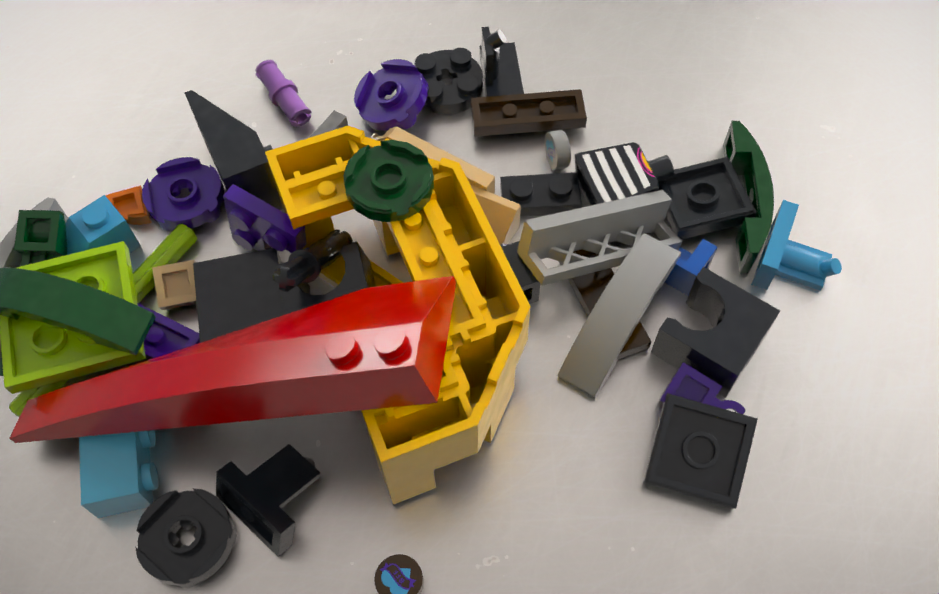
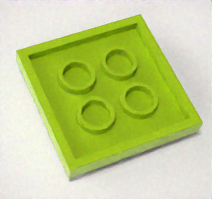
M124 241L16 267L72 280L112 294L138 306L130 252ZM0 315L4 388L12 394L146 359L144 344H142L138 354L133 355L96 344L90 336L23 316L15 320Z

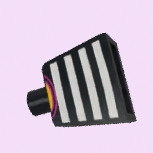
M634 142L575 154V172L578 173L579 185L589 206L659 191L658 182L674 177L673 164L668 155L647 161L640 145Z

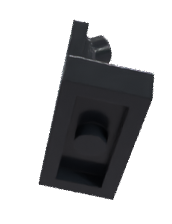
M481 27L482 45L479 46L486 97L524 94L515 42L506 43V37L499 29L491 34L489 27Z
M288 444L248 475L242 472L232 461L228 462L216 471V497L272 552L280 556L292 546L295 521L281 508L319 479L321 472L315 468V462L311 458L303 457L295 448Z

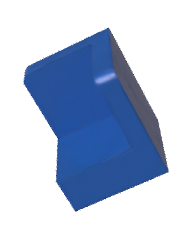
M702 239L693 253L680 247L681 256L665 283L689 296L694 280L703 267L709 269L717 246Z

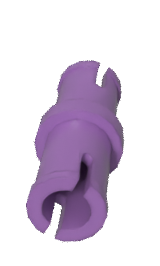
M273 60L261 62L256 67L255 74L269 91L268 96L271 102L282 109L293 127H300L310 120L312 112L297 94L298 89L291 80L285 78Z

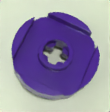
M392 59L381 63L383 69L378 70L374 75L371 71L365 74L354 94V103L359 110L360 116L371 128L380 131H388L393 127H399L403 130L411 128L416 122V116L424 107L428 95L429 85L413 63L403 59ZM396 90L397 93L391 99H385L386 95H392Z
M181 157L169 160L156 168L158 174L153 177L151 182L147 178L143 185V203L150 216L165 231H173L179 224H184L192 229L206 222L215 221L221 214L220 207L224 201L223 195L225 194L223 183L217 170L211 165L208 167L201 164L199 159ZM184 188H188L191 193L184 198H175L181 194V190Z

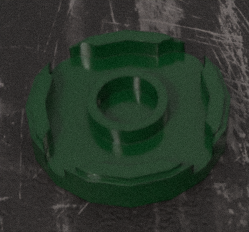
M397 140L380 141V146L370 148L367 145L359 149L348 161L343 174L346 196L355 211L371 220L393 222L405 220L420 212L430 201L434 189V176L432 167L428 163V158L422 150L408 142Z

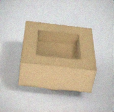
M195 260L152 267L158 308L167 310L197 304L193 263H196Z

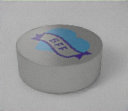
M562 130L547 132L545 135V150L550 167L553 170L567 168L571 163V149L566 133Z

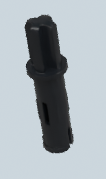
M336 229L310 245L307 249L294 251L289 256L288 262L273 273V281L279 283V290L288 292L300 283H310L316 280L322 269L342 256V246L353 243L351 235L346 231L340 233V230Z

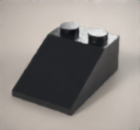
M193 90L184 92L226 191L234 184L273 207L282 210L283 206L265 154L266 151L273 149L272 146L267 145L263 147L256 131Z

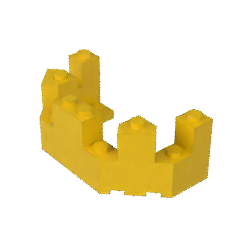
M347 125L265 152L284 212L288 214L293 229L305 225L306 245L303 249L310 247V245L335 230L331 216L354 209L347 199L343 174L347 163L359 149L367 145L370 148L381 145L380 141L365 137L363 130ZM443 157L440 161L428 158V163L433 170L434 189L430 201L420 212L400 221L382 222L373 220L387 256L400 252L412 281L454 276L456 280L438 403L361 410L378 466L393 505L435 489L434 470L478 453L483 441L491 443L514 391L516 366L528 340L531 306L460 163Z

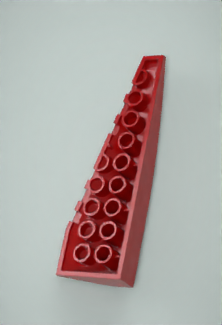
M454 276L364 288L129 367L54 390L27 401L9 439L14 443L438 403L456 280Z

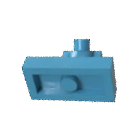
M786 200L782 201L771 224L751 285L767 290L774 276L777 275L821 291L826 277L841 273V263L837 258H832L833 254L788 239L799 207L798 204Z

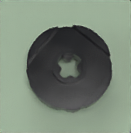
M466 48L439 50L429 54L423 53L415 59V67L429 85L425 105L432 107L434 113L450 115L463 112L471 107V98H476L478 94L480 97L483 91V72L478 62L472 58L471 52ZM452 79V84L445 85L444 81L440 80Z
M192 488L194 491L187 490L179 493L177 490L165 493L149 505L139 520L136 530L139 533L138 548L135 547L138 561L146 572L162 583L177 585L182 588L196 586L199 582L211 577L222 567L236 542V530L233 527L229 511L215 495L203 489ZM196 526L197 530L193 535L195 540L189 546L183 545L180 548H176L175 545L179 541L176 532L181 527L189 530Z

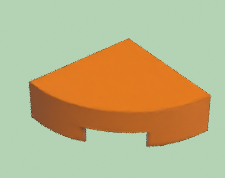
M141 185L105 195L128 224L145 225L152 223L150 214L143 203Z

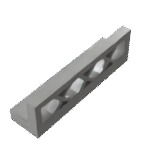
M664 190L525 220L517 253L543 286L620 266L632 248L624 250L608 245L610 242L617 241L633 247L643 233L655 232L661 239L660 242L679 251L682 241L664 222L672 199ZM583 249L599 254V256L587 258L573 252ZM550 258L564 264L547 269L540 259Z

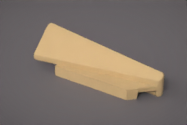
M399 127L390 128L383 136L373 133L370 137L377 141H385L387 138L408 142L422 150L428 158L440 161L443 157L460 163L499 244H508L520 228L521 205L495 194V176Z

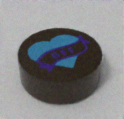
M396 554L387 557L380 563L375 572L374 582L378 594H421L424 579L419 564L413 558L403 554Z

